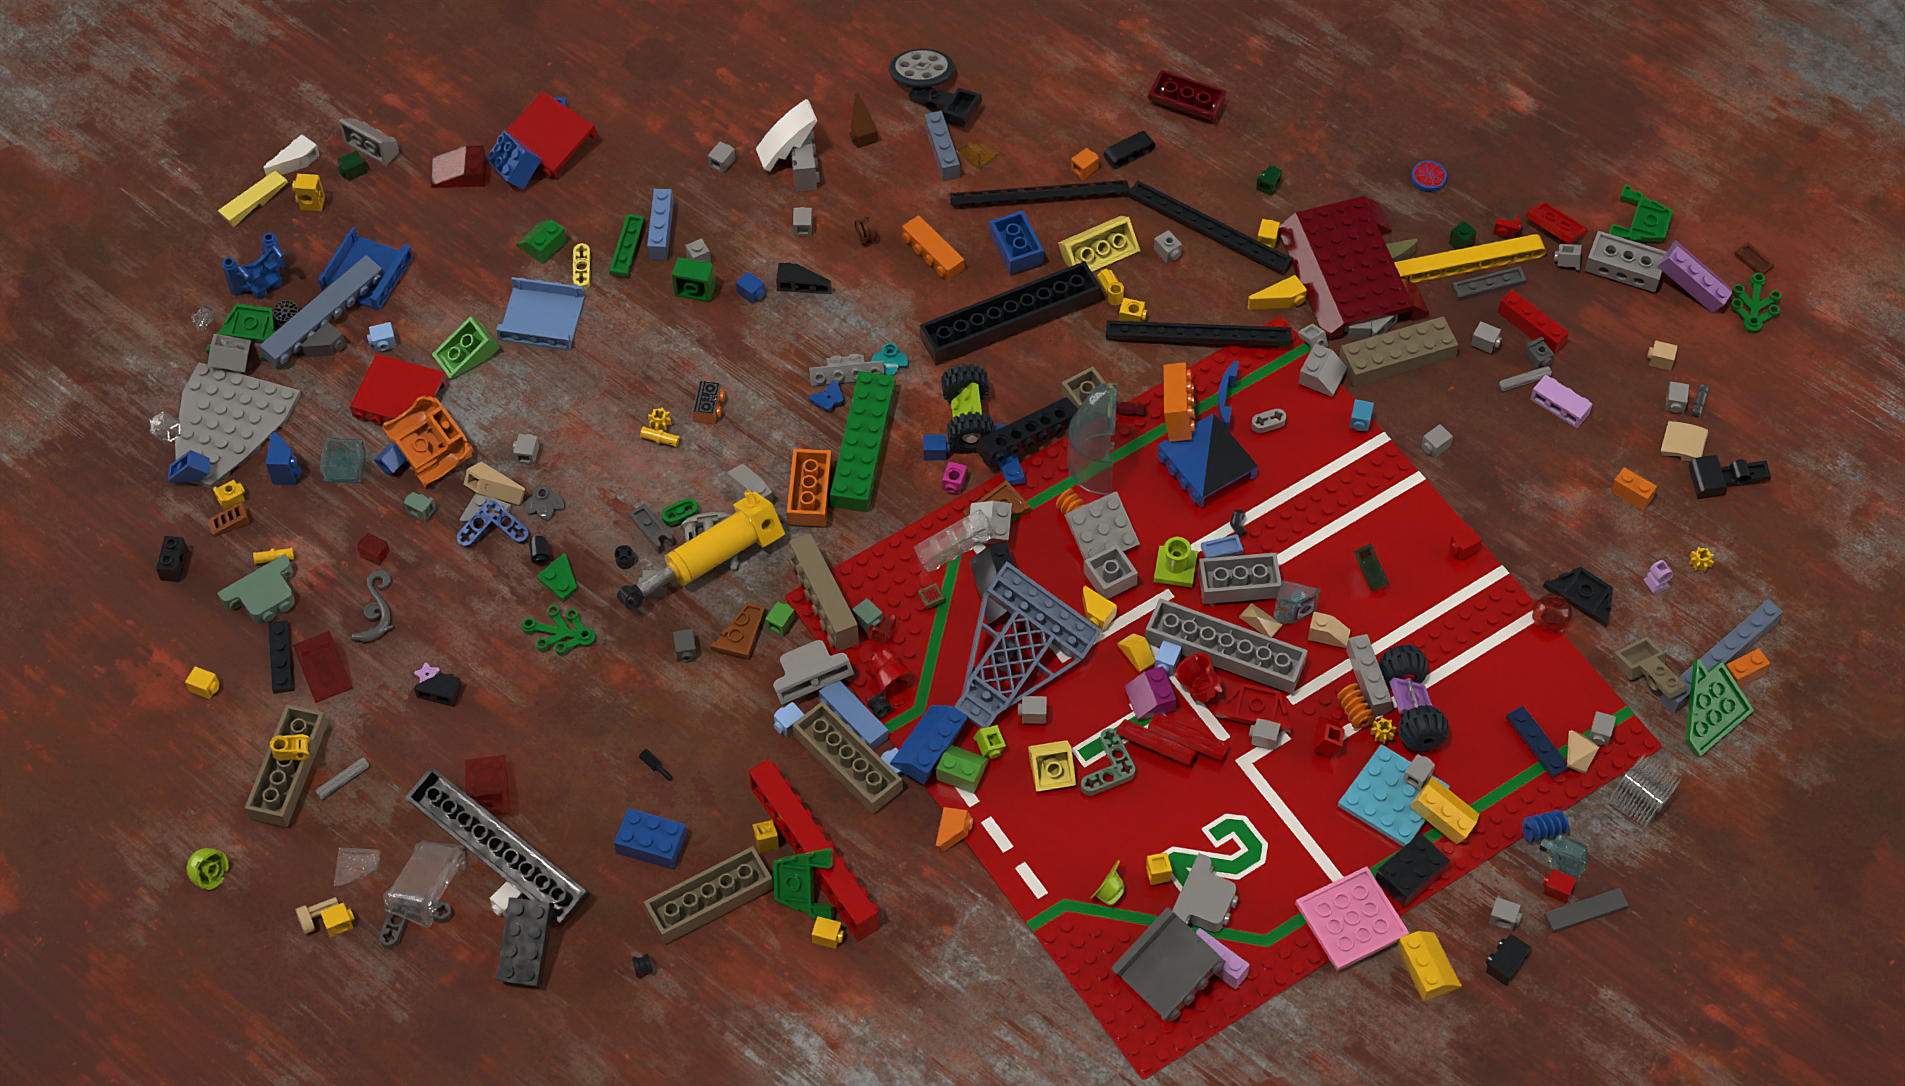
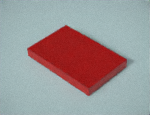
M1545 201L1527 211L1525 217L1568 244L1581 238L1588 231L1587 227Z

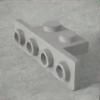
M851 354L846 357L832 356L827 358V366L809 368L811 386L827 385L833 380H837L838 383L856 382L859 371L884 374L883 360L864 362V356L859 354Z

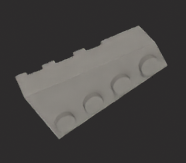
M813 130L810 131L800 148L793 146L791 149L796 192L817 190L816 182H820L819 171L816 172L815 168H818L817 158H814L816 147L815 144H812V141H814Z

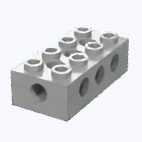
M1598 231L1585 271L1656 292L1663 272L1657 265L1667 251Z

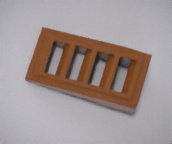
M242 502L207 520L213 537L250 524ZM218 522L220 527L216 529L215 523Z

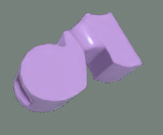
M1660 560L1650 567V572L1647 573V577L1643 580L1651 592L1656 595L1670 588L1667 581L1672 579L1673 572L1664 560Z

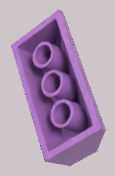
M1676 240L1657 265L1712 313L1722 307L1732 294L1731 287Z

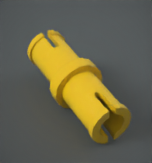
M645 426L641 429L640 438L656 441V444L663 443L677 447L679 443V435L666 433L662 429H659V431L650 429Z
M292 547L280 550L272 548L271 551L253 552L255 565L269 563L284 554L289 560H294Z

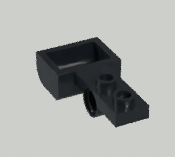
M933 87L913 88L908 95L910 100L925 104L931 112H938L940 109H943L942 113L945 122L957 127H964L982 103L981 94L958 88L955 93Z
M1718 455L1695 458L1689 462L1688 466L1697 499L1726 495L1728 486L1771 479L1767 461L1747 463L1746 460L1739 459L1733 461L1730 466L1721 467Z

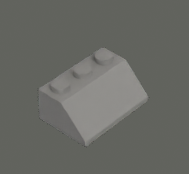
M357 119L339 120L344 142L348 146L385 166L399 153L398 142L395 138L388 137L380 130L370 127L366 122H361Z

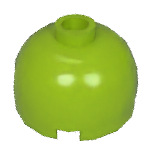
M213 848L197 850L191 855L187 863V875L190 881L198 887L207 890L214 889L224 880L222 877L224 871H228L226 855Z

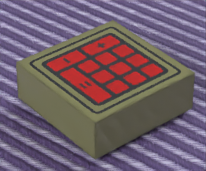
M936 583L918 591L927 609L944 602V597Z

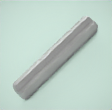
M1549 366L1501 380L1499 387L1501 391H1506L1541 380L1545 375L1550 377L1552 371Z
M364 757L318 787L315 790L317 796L320 799L325 798L369 767L367 760Z

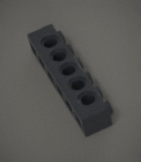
M1065 397L979 438L976 452L989 466L1000 463L1009 456H1014L1024 449L1031 448L1040 441H1045L1048 437L1058 435L1069 427H1074L1078 423L1080 411Z

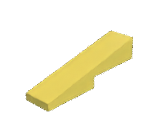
M275 170L219 209L218 212L228 223L235 227L258 204L261 206L265 205L288 181Z

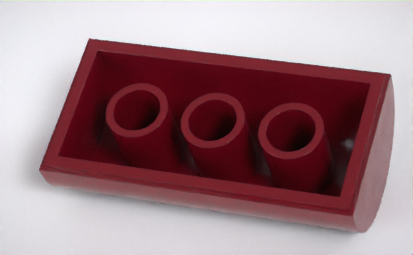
M1160 70L1148 94V100L1215 122L1223 108L1226 90Z

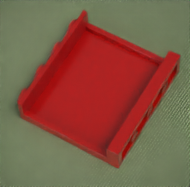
M543 91L506 130L542 159L536 169L540 168L547 177L550 178L552 176L556 180L559 179L557 171L588 137L595 139L598 135L592 123Z
M376 354L350 405L352 416L358 420H366L376 425H383V423L398 417L408 410L417 398L422 396L435 398L440 387L445 388L447 384L445 372Z

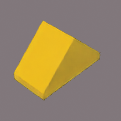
M1133 633L1117 643L1118 647L1139 673L1155 664V658L1145 637Z
M772 820L752 824L759 853L779 849L778 835Z

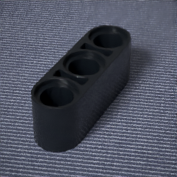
M1140 131L1108 147L1103 156L1114 169H1119L1151 153L1155 149L1156 143L1145 131Z

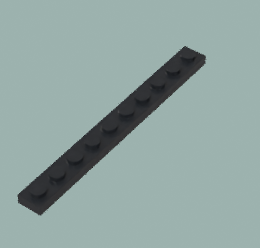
M1127 180L955 192L949 193L951 205L954 204V206H964L965 203L981 205L982 202L997 204L1000 201L1006 200L1013 203L1019 199L1034 201L1036 198L1051 200L1054 197L1060 196L1067 199L1073 195H1078L1079 197H1088L1089 194L1105 196L1107 193L1121 195L1129 191V184Z
M1139 180L1128 192V197L1282 275L1292 263L1293 258Z
M1107 320L1106 339L1291 346L1292 327Z

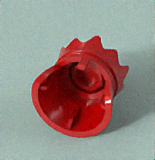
M887 649L881 652L875 651L872 653L870 661L866 663L868 669L865 671L875 680L879 694L883 693L886 695L885 688L897 678L905 674H914L913 671L900 662L896 651L893 649L891 651Z
M1205 653L1193 654L1185 658L1176 668L1175 678L1187 687L1194 701L1199 700L1202 704H1205V701L1214 698L1218 692H1222L1220 683L1223 680L1214 671L1209 655Z

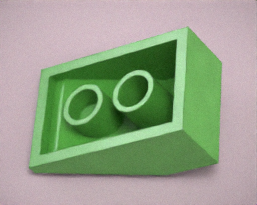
M470 316L432 355L449 378L453 379L488 360L500 346L485 326Z

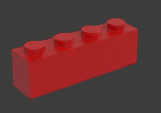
M1511 290L1500 300L1497 313L1532 340L1543 337L1544 342L1554 354L1566 345L1569 332L1514 290Z

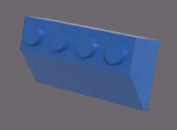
M931 705L892 759L890 765L924 785L938 766L943 753L954 743L964 729L968 715L953 706Z

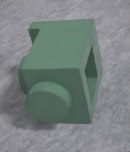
M412 492L404 500L406 512L423 522H426L436 510L432 497L428 499L422 494L418 495Z

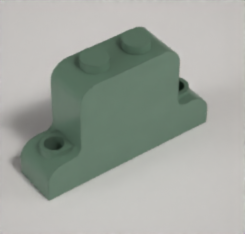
M284 554L219 591L217 594L222 605L229 611L243 607L253 622L259 625L271 621L283 612H287L295 604L292 590L286 583V580L293 575L291 563Z

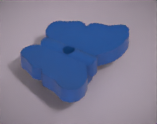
M833 380L828 385L827 390H823L822 393L811 394L809 401L828 412L836 405H841L844 400L838 386V381Z

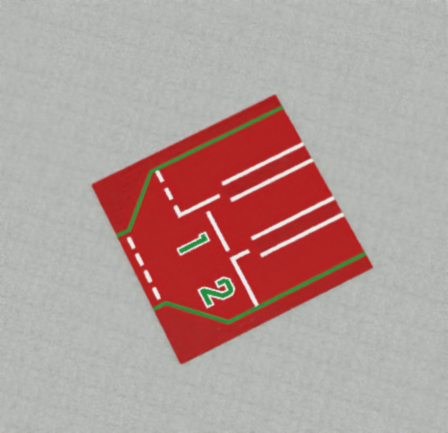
M1281 316L1263 325L1269 327H1291ZM1291 328V346L1229 344L1187 368V370L1191 369V384L1194 386V395L1192 396H1194L1195 407L1192 408H1194L1195 419L1192 420H1194V423H1197L1213 413L1218 418L1217 404L1222 378L1234 361H1239L1235 387H1227L1225 406L1232 407L1228 431L1258 465L1256 477L1250 480L1245 475L1204 499V507L1202 508L1198 503L1192 501L1188 491L1180 486L1178 479L1169 473L1168 467L1161 463L1157 457L1158 444L1169 439L1164 415V381L1128 401L1135 403V405H1138V403L1145 404L1144 415H1139L1137 412H1134V414L1119 413L1118 410L1117 412H1108L1020 462L1025 482L1011 486L1030 505L1031 509L1030 511L1011 516L1007 544L1014 567L1086 618L1082 599L1083 587L1087 586L1096 593L1097 591L1084 574V559L1065 516L1056 507V502L1059 496L1070 488L1073 489V494L1078 495V499L1083 500L1082 505L1089 504L1117 491L1140 543L1123 551L1138 572L1137 585L1107 599L1117 605L1116 616L1104 631L1099 633L1083 660L1028 695L1046 697V724L1022 723V716H1018V704H1022V699L995 717L990 726H998L1006 747L1002 750L1001 755L996 758L990 759L989 756H986L989 758V761L974 793L937 780L936 768L923 785L942 812L944 807L967 810L973 818V825L963 840L1141 1080L1148 1079L1330 962L1329 957L1295 902L1297 899L1364 867H1368L1375 878L1377 869L1403 848L1402 845L1338 807V802L1381 744L1411 763L1417 754L1429 758L1435 764L1432 775L1448 784L1451 792L1479 813L1477 823L1468 836L1459 844H1455L1428 821L1425 822L1418 834L1422 833L1450 860L1447 872L1405 908L1381 887L1399 917L1524 837L1522 822L1525 817H1532L1533 815L1547 813L1548 811L1553 812L1554 810L1564 812L1631 769L1636 764L1635 762L1639 761V758H1642V760L1647 759L1648 756L1650 757L1659 751L1662 746L1482 542L1479 551L1462 560L1451 552L1449 546L1451 537L1468 528V526L1372 417L1368 431H1358L1350 428L1355 398L1341 383L1333 397L1298 384L1300 370L1311 349L1293 328ZM1273 409H1281L1286 413L1284 426L1264 433L1253 431L1251 425L1255 415ZM1002 473L830 569L851 612L853 608L868 598L883 613L881 627L869 634L858 624L859 644L837 652L834 646H830L827 639L828 633L822 630L819 623L821 619L819 615L815 616L812 610L813 604L811 600L808 601L806 599L803 585L785 596L788 604L794 609V612L814 639L824 642L830 656L838 653H845L854 674L844 679L862 704L873 715L874 711L868 707L867 703L873 696L879 694L875 680L865 671L868 669L866 663L872 658V653L875 651L881 652L885 649L891 651L893 649L896 651L900 662L914 672L912 675L905 674L897 678L885 688L886 701L892 705V710L886 716L877 718L888 729L889 740L898 750H900L931 705L954 707L962 695L981 607V599L969 560L987 546L993 545L967 541L969 522L962 514L963 511L970 507L971 503L977 502L1005 481ZM1235 510H1242L1246 516L1242 520L1241 525L1247 533L1245 536L1239 537L1243 547V554L1234 556L1276 553L1282 583L1280 598L1203 604L1198 575L1199 559L1205 558L1200 547L1201 543L1236 535V532L1230 526L1231 516ZM1172 537L1186 539L1191 545V550L1198 551L1192 588L1154 582L1159 546H1164L1166 541ZM936 583L944 597V602L927 609L918 591ZM1315 596L1312 614L1295 621L1297 608L1311 602V600L1313 601L1312 597ZM1159 598L1260 633L1239 618L1252 603L1282 624L1280 630L1272 638L1308 650L1306 663L1293 694L1213 666L1214 671L1223 680L1220 683L1222 692H1218L1214 698L1202 704L1199 700L1194 701L1187 687L1175 678V671L1173 675L1166 674L1176 697L1175 711L1162 715L1229 743L1228 750L1221 761L1197 751L1189 765L1182 764L1171 757L1163 756L1155 750L1142 747L1140 744L1132 740H1126L1119 735L1135 765L1134 778L1092 796H1087L1081 791V780L1085 776L1112 766L1100 743L1101 732L1108 728L1117 731L1118 726L1124 719L1148 729L1149 723L1153 718L1137 721L1125 691V686L1141 673L1118 647L1117 643L1133 633L1145 637L1146 627ZM1311 598L1310 601H1307L1306 603L1300 605L1301 602H1304L1305 600ZM1314 612L1334 616L1350 629L1349 638L1367 634L1378 664L1383 654L1397 645H1413L1424 653L1428 661V673L1421 684L1426 686L1432 706L1444 713L1449 725L1448 736L1441 746L1427 752H1417L1409 749L1403 743L1399 736V723L1404 714L1399 713L1392 689L1389 686L1387 688L1392 699L1390 712L1376 715L1375 721L1378 722L1381 720V717L1386 720H1392V726L1396 727V731L1393 733V740L1388 739L1385 744L1378 740L1375 741V734H1370L1373 723L1360 729L1352 727L1351 722L1348 720V715L1345 714L1337 696L1342 689L1354 683L1358 684L1346 648L1308 640ZM984 614L983 623L988 626L987 619ZM1024 622L1015 623L1017 633L1026 632ZM1006 623L989 627L999 633ZM1011 625L1004 635L1013 634ZM983 629L980 632L973 667L977 666L994 641L993 636ZM1040 634L1031 635L1033 645L1042 643ZM1027 635L1018 636L1020 647L1029 645ZM1012 637V638H1005L1006 640L1009 639V640H1012L1013 642H1015V641H1014V637ZM1051 643L1040 658L1039 663L1052 673H1056L1073 662L1074 659ZM1148 643L1156 659L1160 646ZM1042 647L1034 648L1035 656ZM1030 649L1020 650L1022 660L1032 659ZM1181 654V657H1180V659H1179V662H1178L1176 668H1177L1178 665H1179L1185 658H1187L1188 656H1185V655H1182V654ZM988 657V659L986 660V662L983 664V666H988V665H990V664H989V657ZM1031 663L1023 664L1024 671L1027 670ZM1019 664L1010 666L1012 676L1021 675ZM1155 664L1144 671L1154 669ZM992 668L983 670L985 680L994 679ZM1034 668L1015 697H1019L1047 679L1048 676ZM997 669L998 678L1008 677L1007 672L1005 673ZM1020 678L1012 679L1014 687L1016 686ZM1008 680L999 681L1001 691L1010 690ZM995 682L987 683L996 689ZM1241 683L1281 691L1283 705L1286 707L1288 721L1291 723V732L1279 730L1275 750L1251 745L1252 737L1249 736L1252 724L1215 717L1216 710L1226 702V699L1235 692ZM1524 706L1566 762L1570 730L1589 738L1596 711L1615 716L1616 719L1608 746L1597 745L1599 749L1585 773L1569 768L1568 771L1552 779L1508 722L1506 715ZM1320 715L1338 722L1345 730L1343 745L1332 757L1314 751ZM967 719L964 729L952 745L983 756L977 741L973 739L980 728ZM1106 736V739L1110 741L1112 747V738ZM1068 740L1072 750L1076 785L1036 792L1028 746ZM1115 751L1112 753V756L1119 759L1123 757V753ZM1123 763V772L1129 774L1130 770H1126ZM1109 774L1102 777L1105 782H1111L1114 779ZM1087 783L1086 787L1093 788V785ZM1167 852L1172 869L1171 881L1151 885L1146 869L1147 856ZM1201 853L1211 859V866H1214L1212 874L1235 884V895L1239 898L1235 908L1231 907L1228 912L1231 914L1228 924H1223L1219 931L1212 932L1192 923H1189L1188 926L1194 932L1201 928L1249 963V972L1236 989L1213 974L1208 979V985L1202 990L1199 989L1194 994V1000L1189 1005H1184L1180 1010V1015L1168 1023L1111 968L1167 907L1173 910L1197 855ZM1120 860L1115 871L1123 881L1124 891L1113 905H1108L1097 897H1092V895L1101 887L1113 866Z

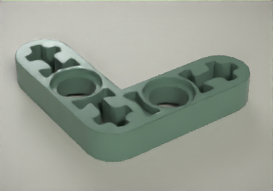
M1105 729L1100 735V743L1112 766L1087 775L1081 780V791L1087 796L1098 794L1128 782L1135 776V765L1114 729ZM1106 736L1112 738V747L1110 741L1106 739ZM1120 751L1123 753V757L1119 759L1114 758L1112 753ZM1123 763L1126 770H1130L1129 774L1123 772ZM1109 774L1114 779L1111 782H1105L1102 777ZM1087 783L1093 785V788L1086 787Z

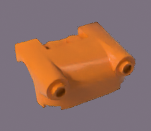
M419 397L404 413L383 423V431L391 442L395 443L415 470V475L425 489L473 457L474 449L472 445L467 441L461 429L436 397Z

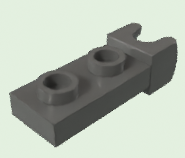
M645 503L629 512L630 519L644 534L658 554L662 553L661 543H667L669 546L674 545L671 533L663 527Z

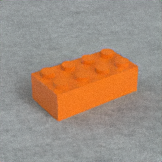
M1186 362L1164 365V415L1169 442L1191 440L1192 432L1195 431V423L1192 420L1195 419L1194 408H1192L1195 407L1194 396H1192L1194 395V386L1191 384V369L1187 370Z
M793 449L787 504L788 525L826 527L832 469L831 450Z

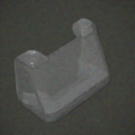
M430 840L417 842L409 861L391 889H388L383 896L385 910L429 929L434 921V918L430 916L434 910H437L440 897L454 875H459L460 871L464 873L469 865L467 848L460 844Z

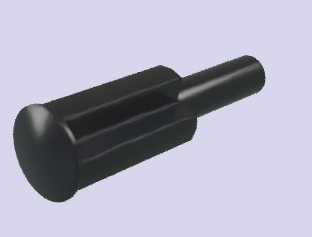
M648 749L641 752L639 758L653 771H659L668 781L672 780L673 776L661 766V761Z

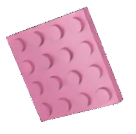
M1364 867L1299 898L1295 902L1337 971L1397 943L1400 937L1410 934L1368 867Z

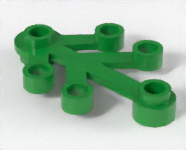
M1755 273L1751 276L1749 284L1753 288L1752 300L1745 294L1743 285L1736 284L1732 290V293L1738 296L1739 299L1735 298L1732 300L1731 309L1744 319V327L1750 333L1759 331L1762 328L1763 322L1772 317H1777L1780 311L1777 305H1771L1780 301L1781 293L1779 291L1773 290L1769 297L1760 301L1761 289L1766 281L1762 273ZM1743 303L1751 310L1750 314L1742 307ZM1771 305L1766 313L1758 316V311Z
M556 605L549 606L547 612L548 616L553 618L558 627L537 623L533 618H526L521 624L522 630L526 635H533L537 631L554 634L547 639L539 638L536 641L539 651H546L549 646L555 644L556 653L564 655L568 650L579 644L590 646L595 640L594 631L582 625L575 609L567 610L566 617L569 622L573 623L576 630H571L567 627ZM567 637L573 638L566 643L559 642Z

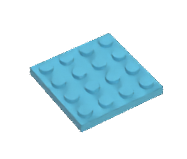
M1382 744L1338 802V807L1403 847L1415 838L1427 821L1409 807L1420 792L1403 781L1405 771L1411 762ZM1434 777L1437 781H1439V782H1440L1442 785H1444L1447 789L1450 788V786H1449L1448 784H1446V783H1444L1443 781L1439 780L1438 778Z

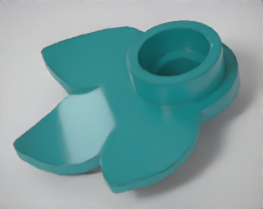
M893 343L885 344L881 352L874 354L871 362L883 360L884 374L891 376L896 374L898 367H906L908 365L907 356L899 352V348Z

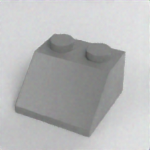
M214 334L210 345L207 366H211L215 370L228 369L233 373L245 372L251 340Z
M1315 343L1300 370L1298 384L1333 397L1347 371V366L1333 350Z
M999 501L971 503L967 541L993 545L1008 542L1012 503Z

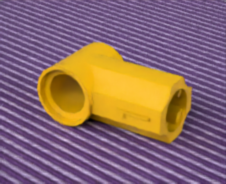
M1101 270L1097 275V280L1105 291L1109 304L1114 306L1122 304L1124 286L1117 281L1111 270Z

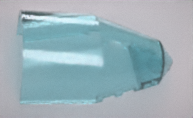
M1105 383L1096 386L1072 416L1068 428L1067 466L1070 476L1077 485L1085 490L1102 495L1111 494L1113 457H1109L1110 449L1114 450V443L1110 442V437L1115 435L1117 383Z

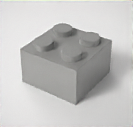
M1118 544L1084 560V574L1097 593L1106 599L1137 585L1138 572Z

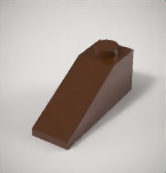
M859 93L855 94L851 132H849L852 143L855 142L857 148L877 143V130Z

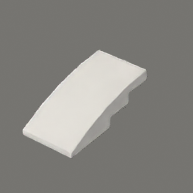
M805 99L783 116L757 146L756 151L764 170L771 171L778 158L785 160L793 146L800 148L817 122L809 100Z

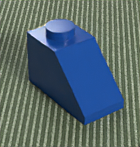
M192 450L188 451L169 465L168 482H198L209 474L210 458Z

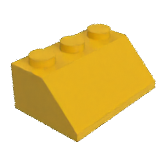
M1432 776L1409 805L1411 809L1455 844H1459L1468 836L1479 817L1478 812Z
M1417 931L1399 938L1397 950L1423 1002L1462 987L1435 933Z

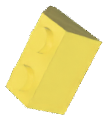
M1068 740L1028 746L1036 792L1076 785L1072 750Z

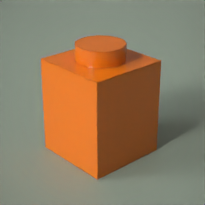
M1085 148L1071 159V170L1082 180L1099 168L1098 155L1088 148Z

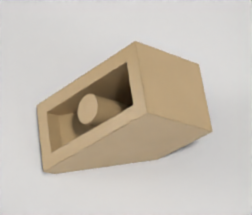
M1314 612L1308 640L1346 648L1350 629L1334 616Z

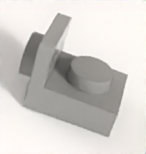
M1313 323L1298 331L1299 337L1310 345L1311 350L1315 343L1326 348L1328 347L1325 331Z

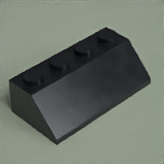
M1007 542L987 546L969 560L981 603L984 592L1004 563L1007 561L1014 566ZM988 598L985 609L988 626L1006 623L1011 616L1010 612Z

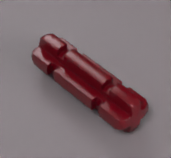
M1110 401L1109 403L1110 412H1117L1118 410L1119 413L1134 414V412H1137L1139 415L1145 414V404L1117 403L1118 401Z

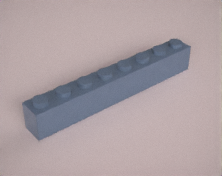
M365 255L260 344V354L276 368L280 364L286 363L289 356L301 350V344L325 323L332 321L334 318L337 319L344 309L351 307L358 297L364 296L372 285H377L382 279V268Z
M1769 599L1765 601L1700 658L1707 671L1718 662H1723L1726 666V664L1742 656L1779 623L1783 611ZM1693 665L1678 677L1686 684L1685 692L1671 699L1662 693L1659 702L1673 714L1677 713L1689 702Z

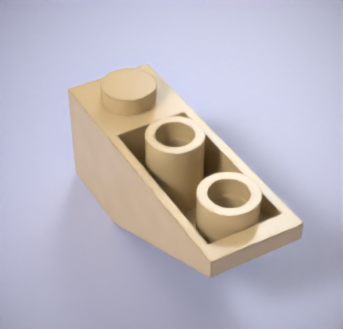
M482 461L467 469L464 480L465 486L478 494L517 505L522 504L525 492L524 487Z

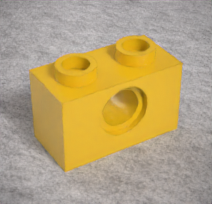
M297 174L296 181H293L292 190L296 193V202L299 203L300 210L322 211L325 195L319 175Z

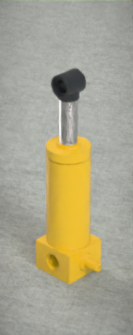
M746 490L744 492L745 498L733 504L736 513L665 555L666 568L638 585L622 586L617 592V599L630 610L638 609L645 596L670 581L676 579L682 586H685L754 543L764 548L784 536L785 532L773 503L757 492L752 493L751 490Z

